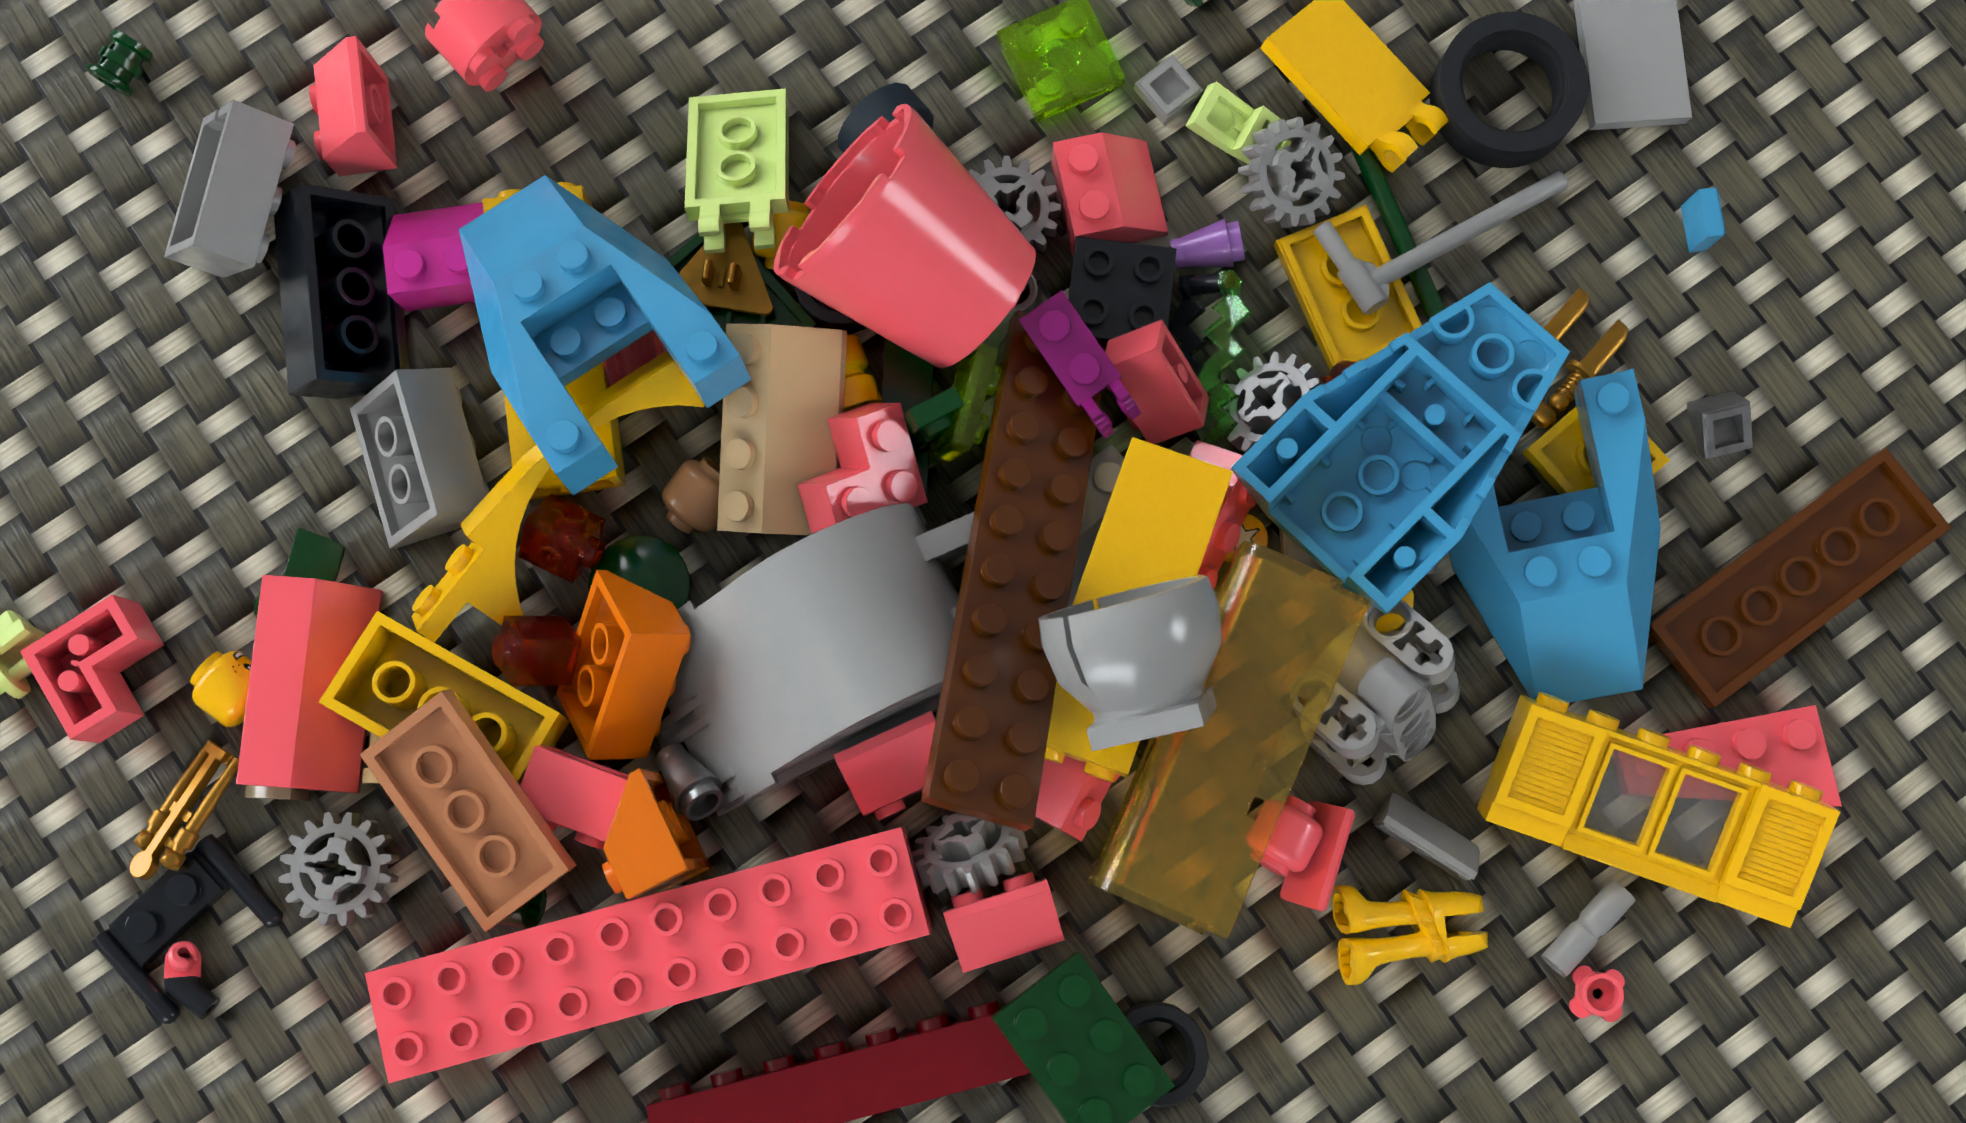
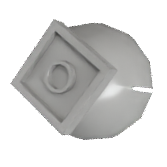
M1197 575L1142 586L1096 598L1098 609L1094 608L1093 600H1089L1038 618L1041 645L1057 682L1094 714V722L1086 729L1092 751L1203 727L1217 708L1212 685L1203 686L1222 643L1219 603L1208 576Z

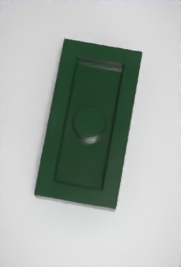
M955 386L910 408L905 413L904 417L911 443L915 444L917 450L937 441L944 436V431L955 425L952 417L964 406Z

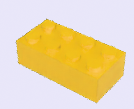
M376 611L318 702L381 738L443 690L452 689L519 785L522 782L535 746L550 745L555 747L570 722L554 709L379 611Z

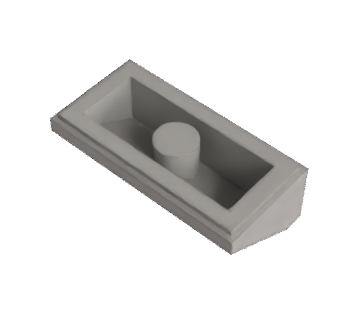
M1391 793L1387 797L1372 822L1376 828L1457 880L1475 879L1478 874L1480 855L1479 847L1475 843L1398 794Z

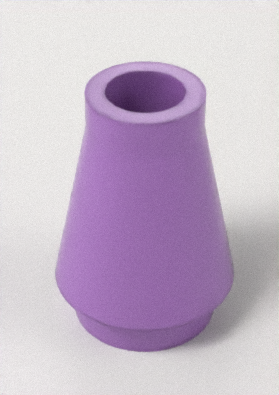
M1224 218L1181 238L1170 240L1171 248L1177 249L1176 269L1184 267H1234L1233 262L1245 260L1238 221L1226 223Z

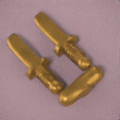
M1579 287L1544 326V329L1559 341L1586 310L1589 304L1588 293ZM1618 319L1580 362L1572 358L1565 367L1571 373L1556 389V393L1550 396L1549 405L1543 400L1541 401L1530 421L1544 429L1554 425L1556 422L1555 412L1564 411L1568 404L1575 399L1573 392L1579 381L1597 377L1596 374L1622 346L1628 335V328L1623 322Z

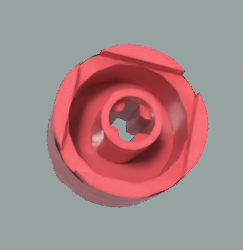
M441 0L434 10L440 17L434 29L428 22L425 28L426 39L464 81L471 86L480 85L486 92L496 89L503 83L507 77L506 69L516 60L521 58L523 61H527L533 58L544 45V40L539 36L542 27L541 18L525 0Z

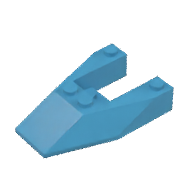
M544 175L459 229L491 373L539 450L573 496L617 468L618 465L565 388L569 383L652 330L707 408L751 380L736 348L670 262L548 176Z
M1634 369L1580 380L1573 392L1595 488L1498 507L1493 485L1464 536L1449 551L1453 571L1528 696L1533 699L1537 698L1539 692H1543L1571 703L1643 689L1661 527L1646 421Z

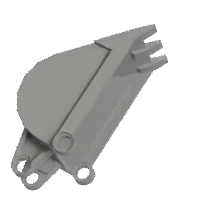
M902 503L874 509L850 517L801 539L757 564L703 604L696 606L693 602L688 601L677 610L684 623L690 629L691 645L688 653L683 656L677 672L675 691L666 703L671 713L661 721V730L656 738L661 749L673 743L684 742L689 754L721 781L723 801L715 811L718 816L835 761L833 755L927 712L932 711L934 713L938 711L959 594L945 565L967 554L974 512L927 531L925 525L928 523L919 506L915 507L909 503Z

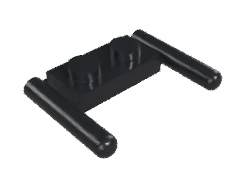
M213 834L204 837L197 843L192 852L185 854L186 859L178 871L169 869L108 925L110 928L100 933L92 941L93 946L163 1024L175 1022L180 1016V1008L145 970L144 966L147 963H152L230 890L229 887L265 927L273 928L280 924L283 919V912Z

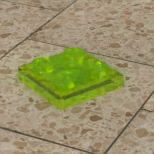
M1068 0L996 31V40L1036 123L1124 85L1125 75L1088 0Z
M981 343L973 352L958 363L952 387L955 386L964 406L952 417L955 425L944 431V436L937 440L933 457L952 462L963 453L969 452L973 443L980 444L988 422V415L981 413L986 394L991 396L994 394L1001 375V366L995 364L999 348Z

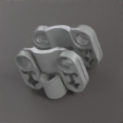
M1402 600L1389 612L1404 618L1406 622L1402 631H1392L1384 635L1380 634L1375 629V625L1378 619L1385 615V613L1371 605L1366 615L1359 622L1346 628L1335 637L1319 654L1310 669L1298 675L1290 686V701L1294 711L1301 719L1300 724L1305 740L1338 772L1354 784L1367 785L1379 780L1386 770V758L1390 755H1397L1404 762L1415 758L1428 745L1435 733L1436 714L1447 712L1459 700L1460 687L1457 673L1454 671L1455 656L1452 643L1441 631ZM1437 649L1439 650V656L1434 653ZM1444 681L1445 694L1441 695L1436 691L1432 692L1431 685ZM1315 685L1323 686L1319 690L1320 692L1305 707L1300 703L1301 694L1305 689ZM1370 754L1373 762L1371 766L1367 768L1364 764L1360 763L1354 768L1352 767L1354 764L1353 759L1363 758Z

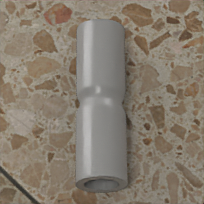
M1610 880L1581 911L1578 920L1570 923L1541 955L1542 959L1555 972L1566 978L1594 948L1598 938L1605 935L1635 903V898L1622 885L1614 880Z

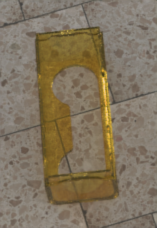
M1247 541L1239 545L1228 559L1214 591L1220 609L1222 643L1203 686L1212 685L1217 708L1203 727L1150 738L1088 884L1203 935L1206 931L1228 940L1371 600L1342 588V580L1267 547ZM1297 695L1300 696V703L1304 706L1300 717H1298L1293 709ZM1254 796L1264 800L1256 820L1246 816Z

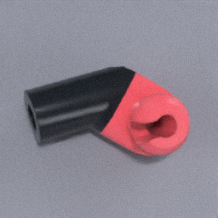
M179 941L170 947L165 957L164 987L170 995L202 1020L214 1011L220 1002V998L201 983L202 958L197 946L190 941Z

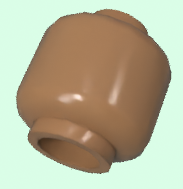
M705 456L701 461L689 459L679 467L662 490V500L669 510L665 516L679 530L690 534L693 529L702 532H712L717 527L720 464Z

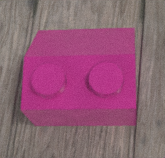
M483 202L393 215L383 244L387 293L406 312L475 302L459 229L484 214Z

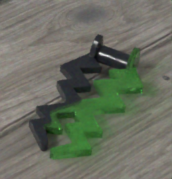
M1234 270L1221 271L1218 274L1195 276L1191 274L1179 276L1178 289L1183 299L1168 327L1171 335L1183 341L1179 346L1180 350L1203 387L1211 394L1207 412L1218 423L1202 441L1211 445H1215L1238 425L1223 407L1238 398L1239 395L1222 381L1221 373L1246 352L1230 332L1253 314L1240 296L1242 281ZM1223 294L1225 297L1211 307L1222 314V316L1203 331L1220 349L1202 364L1193 356L1207 342L1188 325L1206 311L1196 303V301L1201 299L1202 295ZM1196 430L1184 434L1193 443H1196L1197 440L1201 441Z

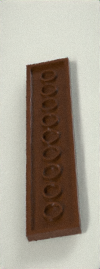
M1017 310L1009 321L921 802L1026 831L1034 827L1057 682L1041 645L1038 618L1066 608L1069 605L1096 426L1082 406L1077 407L1020 324L1019 319L1028 313ZM1097 340L1105 352L1107 342ZM1102 392L1092 398L1098 408H1100Z

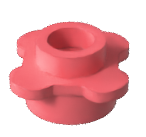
M1585 965L1576 967L1571 975L1575 983V995L1569 1002L1571 1012L1579 1018L1596 1015L1601 1016L1607 1022L1617 1021L1623 1012L1621 1007L1624 1001L1623 987L1625 980L1623 975L1614 969H1609L1603 973L1592 971L1589 966ZM1597 988L1601 991V997L1598 999L1593 997V990Z

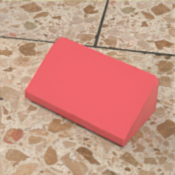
M1310 801L1308 804L1316 809L1313 819L1323 828V837L1307 867L1302 872H1288L1283 881L1280 898L1315 911L1324 912L1329 904L1355 814L1354 810L1345 807Z

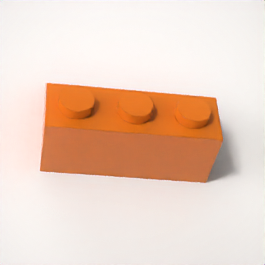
M596 570L558 687L557 696L588 760L647 758L654 737L658 736L661 730V717L667 700L675 691L676 675L682 658L690 649L691 633L673 602L607 570Z
M641 768L631 772L603 847L608 862L602 864L609 885L616 894L623 891L626 900L664 892L712 868L689 819L675 811L663 774Z

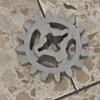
M1296 117L1286 122L1284 119L1274 121L1268 124V129L1265 128L1253 134L1257 144L1243 148L1242 153L1250 159L1249 165L1238 167V173L1249 177V183L1240 188L1241 194L1253 193L1255 199L1252 201L1249 209L1251 211L1265 209L1263 222L1269 224L1280 220L1281 228L1296 227L1297 224L1299 226L1315 223V217L1328 215L1331 212L1326 201L1340 198L1341 193L1333 187L1334 181L1345 179V173L1336 171L1334 163L1339 162L1343 155L1342 153L1331 154L1328 148L1334 141L1332 135L1322 138L1318 137L1320 131L1319 123L1315 122L1304 126L1302 117ZM1282 141H1292L1290 146H1286L1282 150L1274 149ZM1306 195L1309 197L1299 206L1292 205L1293 201L1300 200L1301 196Z
M1004 156L1002 167L995 168L989 159L984 160V173L982 175L970 169L968 172L993 201L1003 210H1006L1004 212L1031 245L1043 253L1047 247L1044 235L1055 236L1057 233L1058 224L1051 219L1059 218L1061 212V204L1052 202L1057 198L1056 185L1043 187L1046 181V171L1042 169L1032 175L1029 173L1030 160L1024 159L1018 168L1012 167L1010 156ZM1035 199L1040 209L1037 223L1033 220V215L1028 211ZM1012 207H1016L1015 215L1008 212L1007 210L1011 209Z
M1273 352L1268 364H1265L1257 356L1253 358L1254 369L1248 373L1242 368L1236 371L1241 379L1237 385H1225L1224 389L1231 395V399L1219 403L1218 408L1227 416L1219 424L1229 434L1227 438L1229 442L1239 451L1242 450L1246 453L1305 393L1320 384L1324 385L1319 379L1320 374L1309 363L1304 364L1297 355L1291 354L1285 360L1279 352Z
M338 812L324 813L323 824L318 820H307L304 822L308 835H291L289 841L296 847L294 854L280 856V861L291 865L290 873L279 877V883H292L294 890L285 898L287 903L303 901L304 905L299 916L311 918L319 912L318 923L322 926L333 925L336 918L341 926L352 925L355 923V912L361 918H369L375 915L371 902H388L390 897L382 889L384 883L398 882L399 878L395 874L388 872V865L399 861V855L386 854L384 849L393 840L391 835L375 836L374 834L379 822L376 820H366L360 825V813L346 812L343 819H341ZM329 837L327 847L317 853H313L315 848ZM363 845L368 851L371 863H369L362 851ZM335 861H338L340 865L346 866L348 870L355 871L356 874L341 876L339 872L333 871L331 867L324 866L323 863H335ZM309 876L316 886V891L313 889L311 885ZM361 884H366L363 891L357 897L345 903V899H350L353 889Z
M955 813L950 816H943L944 824L940 827L928 826L926 828L928 837L916 839L915 845L917 850L911 852L923 886L930 885L935 894L948 887L950 895L956 896L962 888L969 887L970 892L974 894L978 893L979 888L988 885H998L997 876L1001 873L1013 875L1016 872L1013 863L1022 862L1026 859L1023 849L1028 848V843L1024 831L961 813Z

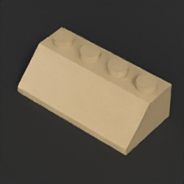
M726 324V336L740 354L751 380L723 398L717 531L811 535L813 533H811L797 484L841 468L827 418L843 413L847 331L775 324Z

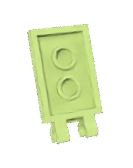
M786 88L689 97L685 211L689 221L698 220L699 236H704L705 254L723 253L726 251L724 224L749 222L750 232H754L755 250L776 247L774 213L789 212V101Z

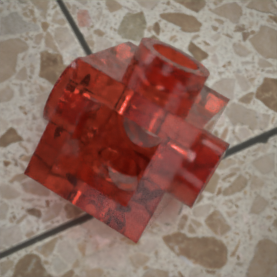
M551 493L526 518L518 557L573 583L586 568L592 570L600 561L606 543L601 540L606 519L584 509L580 505L573 504Z

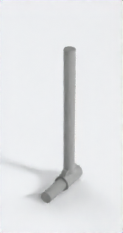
M1557 171L1378 268L1373 263L1362 261L1360 258L1356 259L1330 221L1318 226L1313 233L1338 268V277L1366 316L1374 313L1387 303L1390 288L1388 284L1565 190L1568 187V181L1562 172Z

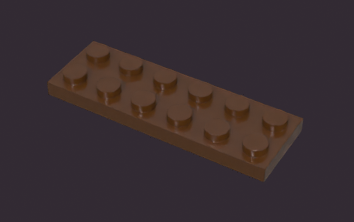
M1885 447L1876 451L1650 621L1649 635L1707 709L1714 708L1952 527Z

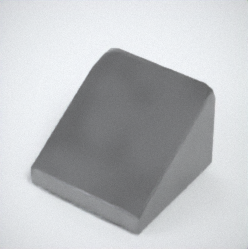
M1726 392L1687 402L1688 416L1703 459L1706 460L1753 448L1749 400L1735 392Z

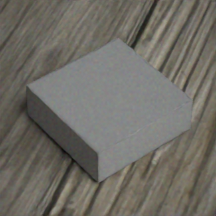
M1173 54L1139 79L1134 85V91L1164 126L1200 99L1203 94V89Z

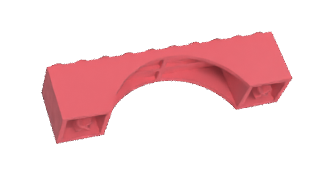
M907 828L891 829L367 972L365 977L388 1084L930 935L933 927L921 881L911 854L913 850Z

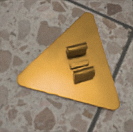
M741 222L724 224L726 251L723 253L705 254L703 245L680 271L679 275L705 307L770 316L774 308Z

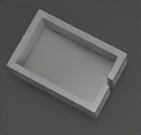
M236 100L230 101L219 110L203 118L164 258L222 278L253 268L256 263L260 264L269 246V235L264 234L269 216L275 215L282 199L283 190L277 187L282 169H287L295 152V141L290 140L294 126L293 123Z

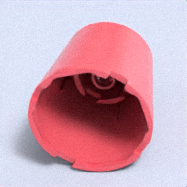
M901 104L892 113L895 117L894 120L889 122L883 116L878 118L846 149L817 184L804 203L811 209V212L800 229L794 225L788 228L776 253L773 269L779 277L931 365L937 368H946L961 361L973 352L1014 308L1031 276L1035 264L1036 251L917 111L908 104Z

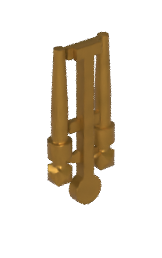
M208 740L178 780L160 809L156 808L147 821L150 824L148 828L142 829L134 840L135 845L144 851L136 854L131 862L130 873L132 876L148 880L157 872L159 863L170 870L178 871L186 859L185 852L187 849L192 850L199 840L200 836L198 833L214 811L238 771V758L213 741ZM223 762L228 765L195 813H192L190 811L221 763ZM183 821L188 823L186 827L181 826L175 837L172 838ZM167 847V849L165 850V852L163 853V855L161 856V858H160V860H159L160 855L162 854V852L164 851V849Z

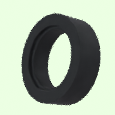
M1524 12L1493 13L1473 21L1463 28L1452 40L1433 74L1429 94L1430 105L1440 108L1446 114L1449 122L1439 132L1458 153L1476 163L1489 167H1521L1536 162L1552 152L1578 121L1588 95L1587 70L1583 57L1575 43L1553 23L1539 16ZM1507 50L1527 56L1540 66L1550 82L1552 107L1548 118L1541 124L1522 131L1501 130L1485 123L1472 111L1465 98L1463 90L1465 67L1476 57L1491 51Z

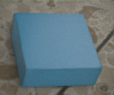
M1716 187L1697 190L1681 205L1689 253L1708 250L1726 234L1719 192Z

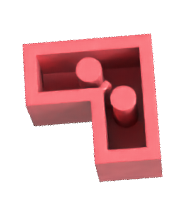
M869 403L827 418L841 468L797 484L811 533L884 506L909 503L917 507L928 502L901 403Z
M110 595L20 652L70 740L101 743L144 716L143 711L120 672L164 646V643L139 602Z

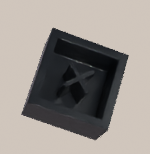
M1076 236L1068 299L1096 340L1108 343L1110 339L1161 319L1168 328L1177 249Z

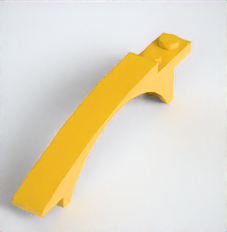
M666 350L594 396L580 410L592 428L595 429L617 417L639 410L678 405L704 407L705 404ZM537 445L520 458L460 523L466 537L472 542L469 546L462 544L453 552L445 566V570L448 572L436 587L432 585L427 586L415 600L412 606L414 614L411 616L418 633L430 641L436 642L467 602L516 636H519L527 626L516 587L515 553L520 524L528 502L537 485L551 467Z

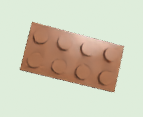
M452 689L443 690L359 754L484 932L497 926L577 866Z

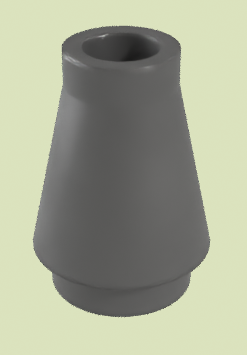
M670 744L657 754L656 763L661 769L675 811L678 814L685 815L687 819L696 821L708 817L718 809L723 801L721 781L692 757L682 744Z

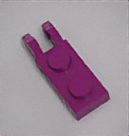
M1062 290L1019 319L1020 324L1077 407L1082 406L1105 439L1115 433L1112 428L1113 424L1105 412L1101 411L1092 399L1105 389L1110 388L1117 399V404L1131 420L1142 414L1129 392L1121 383L1120 379L1122 377Z

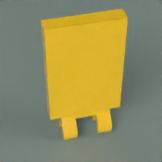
M1313 0L1268 36L1260 47L1359 155L1370 148L1378 156L1381 164L1391 173L1399 168L1407 160L1406 158L1418 149L1416 142L1424 146L1449 122L1446 114L1440 108L1423 103L1430 92L1344 0ZM1405 125L1413 139L1408 134L1397 131Z

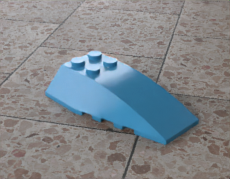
M1489 282L1429 319V322L1409 334L1406 332L1391 341L1381 351L1364 361L1361 359L1343 370L1341 375L1323 386L1320 384L1305 393L1231 467V470L1266 516L1342 587L1383 613L1388 614L1462 539L1570 351Z

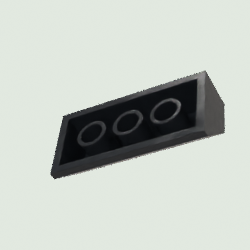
M299 183L282 196L279 208L274 215L289 395L331 399L367 395L395 370L409 369L404 309L387 293L383 244L393 215H395L394 198Z

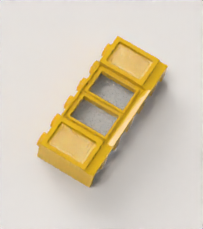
M1539 692L1536 699L1520 694L1477 806V810L1486 821L1714 903L1718 902L1791 928L1797 911L1801 910L1840 814L1839 810L1821 800L1824 793L1822 790L1796 780H1791L1789 787L1770 782L1772 773L1744 762H1740L1738 770L1719 764L1721 755L1696 745L1690 744L1687 752L1668 746L1671 740L1670 737L1644 727H1639L1637 734L1618 728L1620 720L1599 711L1589 709L1586 717L1567 711L1569 702L1547 693Z

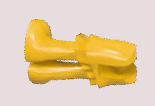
M1337 885L1333 887L1331 896L1332 912L1340 932L1352 934L1376 928L1411 925L1415 931L1414 934L1383 938H1342L1338 942L1337 955L1342 979L1348 986L1363 983L1377 966L1385 963L1426 957L1431 963L1437 960L1446 963L1454 958L1488 948V935L1486 931L1462 930L1455 933L1446 932L1445 916H1466L1485 911L1482 896L1479 894L1460 891L1430 892L1423 889H1418L1416 894L1404 889L1400 895V901L1373 902L1366 900L1355 887L1350 885Z

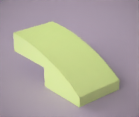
M1216 81L1207 85L1186 127L1226 153L1249 164L1250 159L1242 153L1243 148L1257 144L1253 134L1256 131L1268 129L1269 123L1281 120V118L1265 106L1253 109ZM1282 141L1274 149L1282 150L1284 147L1290 146L1292 141Z

